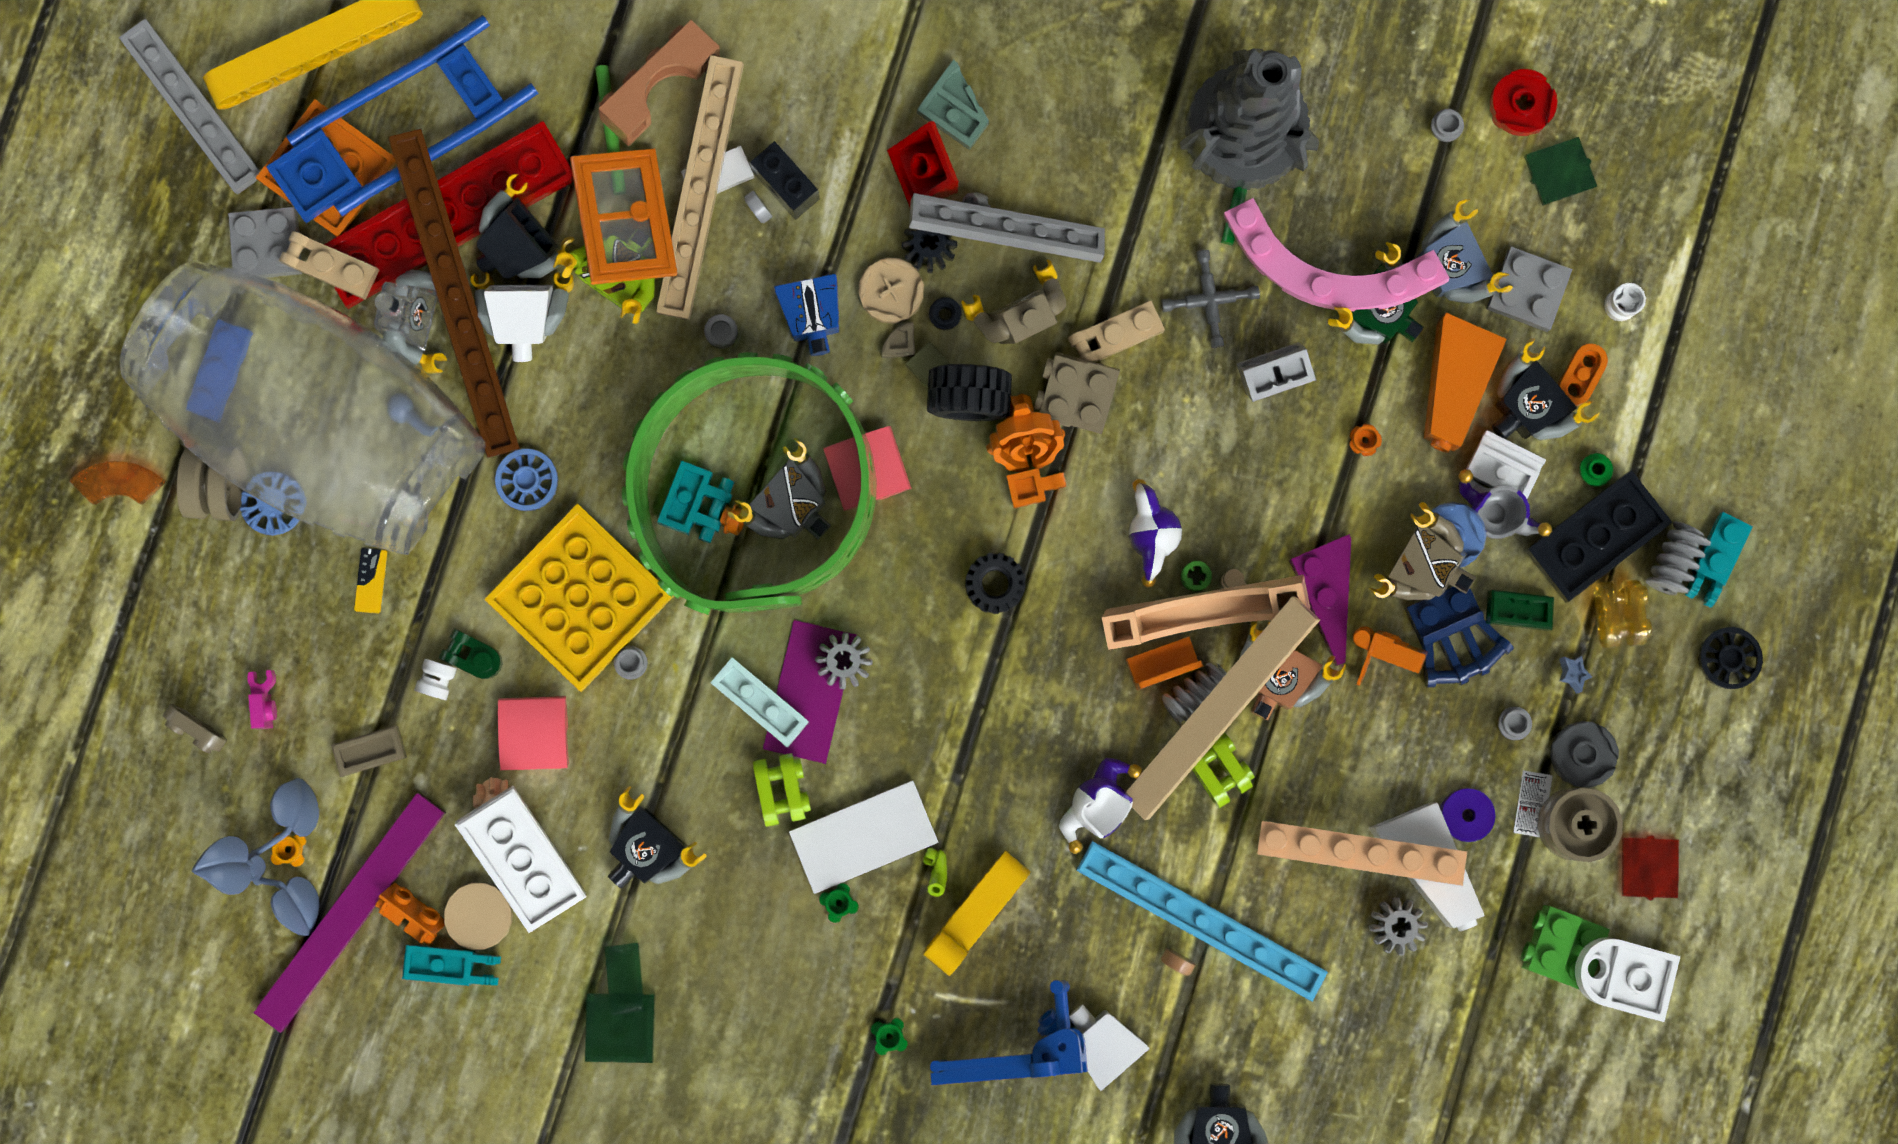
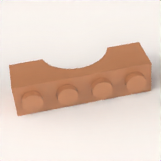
M692 20L684 27L682 25L676 27L670 34L669 41L661 49L656 47L652 50L645 60L646 63L638 71L634 69L629 72L622 82L623 85L615 93L611 91L606 94L601 100L600 107L598 108L600 120L628 147L651 125V115L646 103L650 91L658 82L671 76H686L698 80L708 69L710 55L720 57V46Z

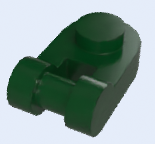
M453 628L449 636L452 639L447 649H442L438 657L481 679H491L497 676L503 665L502 657L496 649ZM463 645L472 648L466 660L458 656Z

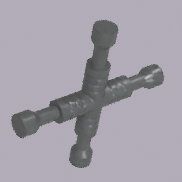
M1201 250L1196 252L1202 269L1200 279L1203 294L1185 296V299L1178 300L1170 298L1161 299V307L1163 312H1170L1174 308L1186 307L1187 309L1205 307L1207 323L1211 326V348H1220L1224 346V340L1219 330L1218 323L1221 321L1218 305L1236 302V299H1260V292L1258 286H1252L1247 290L1241 291L1231 289L1216 292L1214 277L1210 273L1209 267L1210 251Z

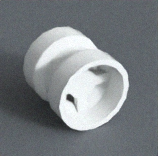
M1634 283L1622 284L1607 295L1604 301L1605 312L1615 321L1628 320L1643 309L1646 296L1640 286Z
M424 658L422 664L423 675L417 681L414 691L447 700L449 694L447 686L449 680L454 678L457 668ZM432 676L440 677V680L433 679Z

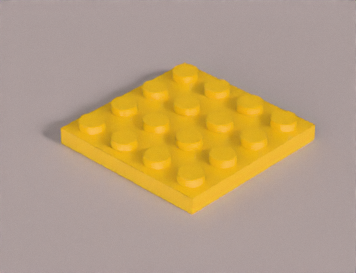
M577 503L484 600L571 684L582 692L674 596L668 595L657 584L659 580Z

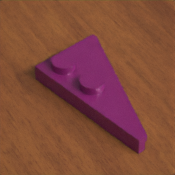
M1350 534L1289 560L1295 575H1304L1310 609L1320 619L1317 625L1331 656H1335V666L1346 662L1351 557Z

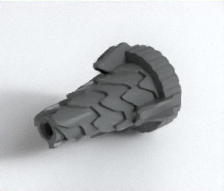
M1253 48L1248 51L1245 49L1234 51L1232 54L1234 65L1215 72L1214 76L1209 77L1202 87L1198 89L1186 118L1185 135L1187 137L1180 142L1181 150H1187L1188 154L1192 155L1195 161L1192 164V168L1195 171L1197 169L1201 170L1205 175L1210 176L1214 182L1222 183L1232 189L1236 187L1246 190L1251 188L1260 189L1264 188L1267 184L1279 181L1281 176H1285L1290 170L1293 171L1295 167L1304 171L1308 167L1306 150L1317 151L1319 147L1318 138L1309 129L1310 118L1307 114L1309 110L1300 92L1299 84L1302 68L1298 59L1295 56L1287 57L1272 50L1264 51L1263 49Z

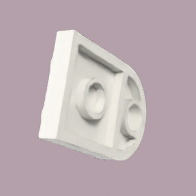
M1598 938L1587 944L1580 952L1575 965V978L1582 994L1594 1003L1665 1022L1680 956L1615 938ZM1593 959H1597L1600 963V971L1596 976L1591 977L1588 973V965Z

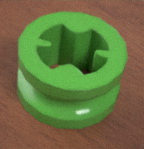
M1201 561L1188 563L1181 572L1183 586L1193 592L1205 589L1212 579V572L1209 566ZM1193 567L1200 568V574L1205 575L1204 582L1200 580L1198 582L1199 585H1193V579L1187 578L1188 571H1194Z

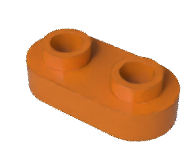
M1596 344L1583 345L1574 352L1561 376L1558 385L1576 406L1585 403L1591 397L1608 363L1605 350ZM1584 357H1589L1592 360V367L1584 365ZM1569 385L1577 388L1576 396L1569 394Z

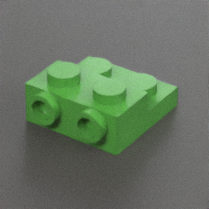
M1543 905L1542 910L1536 912L1532 922V929H1535L1531 942L1527 941L1522 950L1521 960L1524 961L1522 968L1579 989L1575 978V965L1580 952L1593 940L1608 937L1610 929L1557 908ZM1593 959L1588 965V973L1591 977H1594L1599 961L1597 959Z

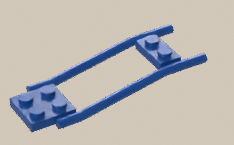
M481 15L428 52L318 114L286 135V138L294 148L266 167L306 223L333 205L343 217L369 198L401 180L398 169L395 167L362 187L322 128L432 64L437 63L477 120L427 148L431 162L483 132L539 94L532 83H530L504 101L465 47L464 43L490 26L484 15Z

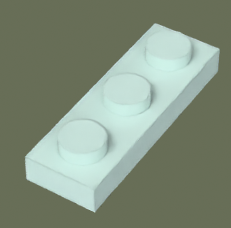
M731 658L711 681L712 685L786 747L791 745L809 723L807 719L734 658Z

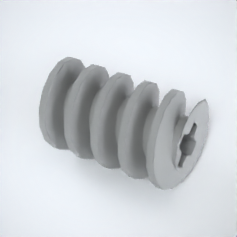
M1677 521L1673 522L1676 530H1670L1667 534V538L1671 542H1665L1662 545V550L1666 554H1659L1656 557V561L1660 566H1653L1651 573L1654 577L1646 579V583L1650 587L1673 596L1677 595V592H1689V589L1682 582L1694 581L1695 578L1687 571L1688 569L1699 570L1700 565L1693 558H1705L1706 555L1698 547L1699 545H1711V541L1705 538L1702 532L1690 525Z
M1207 663L1205 665L1207 675L1197 670L1194 673L1196 683L1189 678L1184 679L1185 690L1179 686H1174L1173 693L1175 698L1166 693L1162 695L1164 706L1180 728L1182 727L1181 722L1188 720L1227 674L1219 664H1217V668L1212 663Z

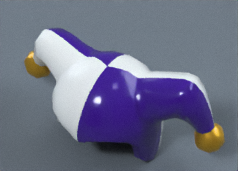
M1136 479L1133 482L1132 488L1136 492L1135 499L1138 513L1130 524L1129 540L1134 550L1142 556V568L1145 574L1141 581L1148 588L1154 586L1156 582L1155 576L1161 571L1165 556L1174 551L1180 543L1182 526L1179 518L1173 511L1160 506L1155 490L1146 485L1143 479Z
M1105 758L1098 766L1094 777L1083 782L1078 787L1073 797L1072 806L1063 815L1059 824L1061 832L1069 843V851L1071 853H1080L1083 848L1082 843L1076 838L1075 831L1077 828L1085 827L1099 838H1106L1122 824L1132 808L1133 799L1116 784L1117 774L1128 773L1130 777L1138 778L1142 774L1141 766L1136 764L1129 765L1114 758Z

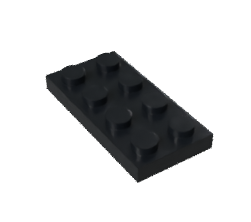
M1630 470L1553 528L1549 536H1543L1525 551L1564 602L1567 603L1673 522L1634 472Z

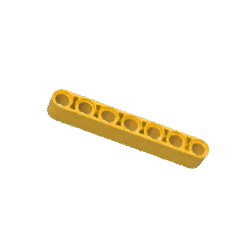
M360 0L211 69L204 74L203 80L216 108L228 109L419 20L423 12L417 0Z

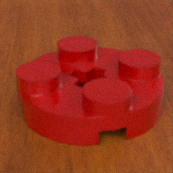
M1518 69L1511 72L1509 75L1504 76L1492 90L1490 111L1493 123L1504 131L1516 136H1529L1539 133L1553 119L1556 113L1558 100L1555 89H1552L1550 84L1546 82L1547 78L1543 74L1535 70ZM1521 95L1527 96L1526 101L1531 103V107L1521 110L1515 100H1519Z

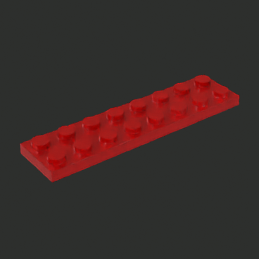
M544 121L437 180L458 247L481 234L479 224L483 209L500 190L504 191L507 188V180L510 176L518 174L511 181V186L516 191L521 190L524 184L528 183L527 189L523 193L515 194L511 198L514 201L518 197L526 208L574 182L572 169ZM407 198L324 244L379 269L367 298L394 284L396 278L409 270H419L427 265ZM334 287L347 309L364 301L360 297Z

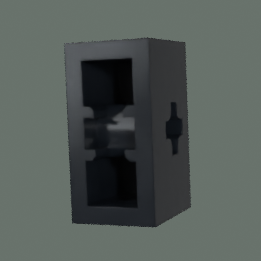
M775 141L750 162L754 175L795 220L820 200L819 191Z

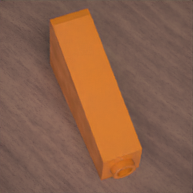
M1448 313L1440 317L1436 325L1424 439L1431 441L1430 446L1445 453H1449L1450 450L1455 451L1462 446L1507 340Z

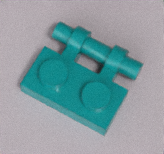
M681 461L657 523L686 535L690 534L693 524H697L703 527L698 539L711 543L714 533H718L720 530V518L725 505H729L733 497L730 493L734 481L722 477L719 487H713L709 485L713 472ZM704 496L713 499L707 516L698 513Z

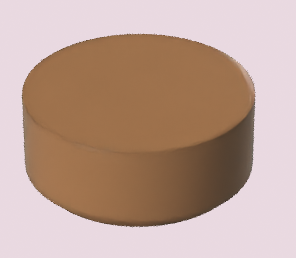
M1166 948L1161 956V961L1186 976L1190 975L1196 966L1194 962L1170 948Z

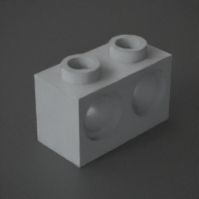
M1300 342L1237 363L1246 395L1252 402L1316 380L1307 349Z

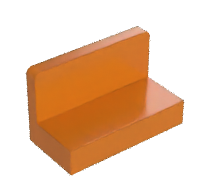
M1190 637L1126 659L1137 690L1203 667L1202 661L1197 659Z

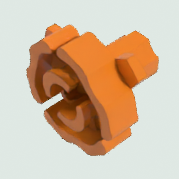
M1020 394L1018 396H1011L1010 415L1006 417V420L996 425L997 432L990 434V443L986 446L987 452L994 456V460L1004 465L1009 471H1028L1029 464L1026 455L1029 454L1031 455L1033 467L1041 469L1052 463L1057 453L1063 449L1065 431L1061 429L1058 420L1051 419L1050 414L1034 412L1031 397Z

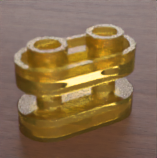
M1638 579L1624 580L1620 591H1616L1612 581L1597 582L1594 598L1598 636L1601 646L1603 648L1619 647L1621 637L1626 638L1629 646L1645 645L1647 638L1652 636L1651 621L1648 618L1646 619L1645 605L1648 604L1649 599L1647 587L1645 585L1642 586ZM1618 604L1622 606L1623 624H1620Z

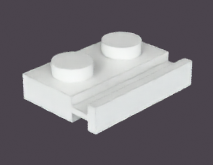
M1486 430L1466 469L1471 470L1473 479L1490 488L1495 486H1511L1520 490L1528 498L1546 459Z

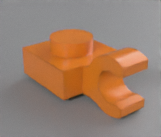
M1039 468L1006 476L1014 509L1045 502V491L1066 487L1064 472L1041 478Z

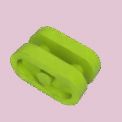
M1226 733L1220 736L1192 769L1209 797L1219 809L1231 802L1226 793L1227 791L1236 787L1243 794L1253 787L1250 780L1255 778L1245 761L1239 763L1232 752L1236 750V747ZM1215 759H1217L1227 774L1220 781H1218L1208 765Z
M792 753L780 755V766L768 768L766 759L753 761V769L766 827L779 825L778 814L790 812L793 822L806 819L805 812L811 811L807 791H800L798 779L804 778L801 759H794ZM783 779L787 799L775 801L771 781Z

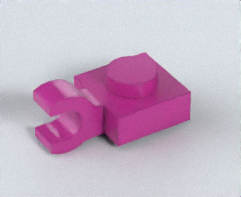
M266 670L267 679L263 684L258 683L256 672H248L247 681L251 689V695H248L251 729L273 728V720L277 719L276 703L274 700H271V695L268 694L269 690L276 683L274 670Z

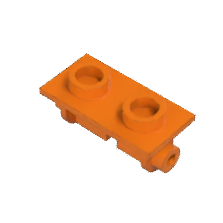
M393 883L379 895L380 899L375 905L380 909L378 913L396 926H399L404 918L407 919L409 923L403 931L421 945L426 943L430 946L438 936L437 933L445 927L444 918L434 908L423 904L413 896L410 890L399 886L397 883Z

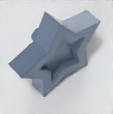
M1582 656L1574 660L1567 657L1560 658L1559 661L1563 672L1559 681L1569 683L1576 694L1582 692L1584 681L1592 678L1584 668Z

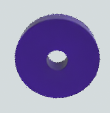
M1464 788L1455 790L1444 799L1440 807L1452 838L1458 841L1475 842L1481 840L1490 833L1495 823L1493 803L1484 793L1476 789ZM1465 809L1471 810L1473 815L1472 819L1468 822L1462 817Z

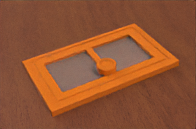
M655 148L570 157L591 284L677 276V267Z

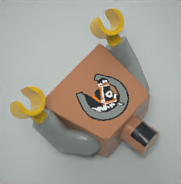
M1257 621L1251 622L1250 635L1247 637L1240 657L1262 633V631L1256 629ZM1294 650L1257 693L1258 697L1250 712L1268 721L1276 705L1286 710L1291 709L1293 706L1301 708L1320 697L1333 680L1341 678L1346 665L1344 664L1340 670L1332 669L1330 665L1334 661L1335 656H1330L1323 670H1321L1322 664Z

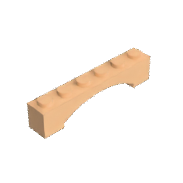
M1304 575L1109 608L1106 609L1101 618L1107 647L1110 650L1140 645L1149 640L1196 629L1233 623L1273 620L1291 597H1297L1309 610L1310 603Z
M1267 821L1261 822L1257 851L1258 855L1463 886L1467 851Z

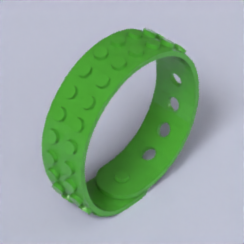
M754 352L739 353L738 358L726 360L723 357L712 358L704 362L705 366L693 372L687 370L680 374L674 380L675 384L666 392H660L652 400L649 406L651 409L643 420L640 419L636 424L632 434L634 440L631 449L626 452L623 462V470L626 471V486L622 487V500L624 506H628L630 520H627V527L631 538L638 541L642 550L638 555L646 569H652L660 578L657 584L671 597L675 596L677 599L680 596L686 599L684 606L709 615L711 609L728 613H746L802 605V597L799 595L815 590L837 576L851 562L864 542L872 523L876 503L877 479L870 444L862 425L849 407L853 402L850 396L837 382L830 386L826 382L828 377L824 375V372L808 363L803 368L797 365V363L792 362L793 358L785 355L773 354L772 358L758 357V353ZM749 376H779L806 383L826 394L839 406L855 438L861 468V492L857 513L851 529L837 551L823 565L803 578L773 586L772 583L752 585L751 589L725 593L726 601H714L704 598L691 590L676 575L665 558L656 538L648 499V479L655 450L664 432L679 412L693 399L718 384Z

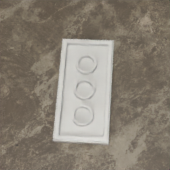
M913 781L789 831L814 894L938 843Z
M511 786L455 821V826L529 933L587 897L586 892L514 786Z

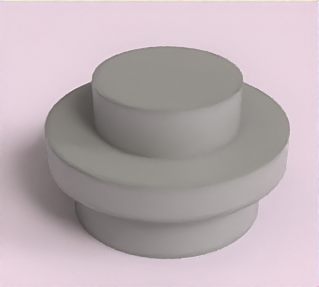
M1443 109L1434 115L1430 127L1432 134L1438 140L1451 142L1462 134L1464 122L1458 112L1452 109Z
M624 647L614 658L616 672L625 679H637L647 669V657L637 647Z
M1510 707L1500 714L1498 728L1507 739L1520 740L1530 733L1532 720L1526 710L1520 707Z

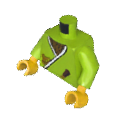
M636 229L626 244L614 235L608 239L602 238L607 263L645 260L647 258L643 256V253L652 242L646 234ZM585 245L570 253H559L553 263L554 268L557 265H564L566 267L562 273L564 278H568L573 269L577 268L575 274L582 282L621 308V318L626 313L634 314L633 324L639 323L641 312L645 310L654 298L655 278L592 285Z

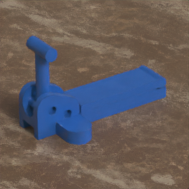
M1066 980L1051 982L1050 990L1054 993L1057 1031L1038 1041L1033 1047L1032 1054L950 1061L945 1059L936 1060L930 1064V1069L934 1072L930 1073L931 1085L1026 1077L1036 1078L1088 1072L1084 1035L1080 1030L1070 1028L1067 992L1070 989L1069 983Z

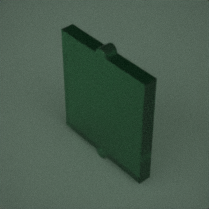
M1579 137L1524 156L1532 176L1530 183L1535 184L1542 206L1597 187L1590 168L1591 159L1586 157Z

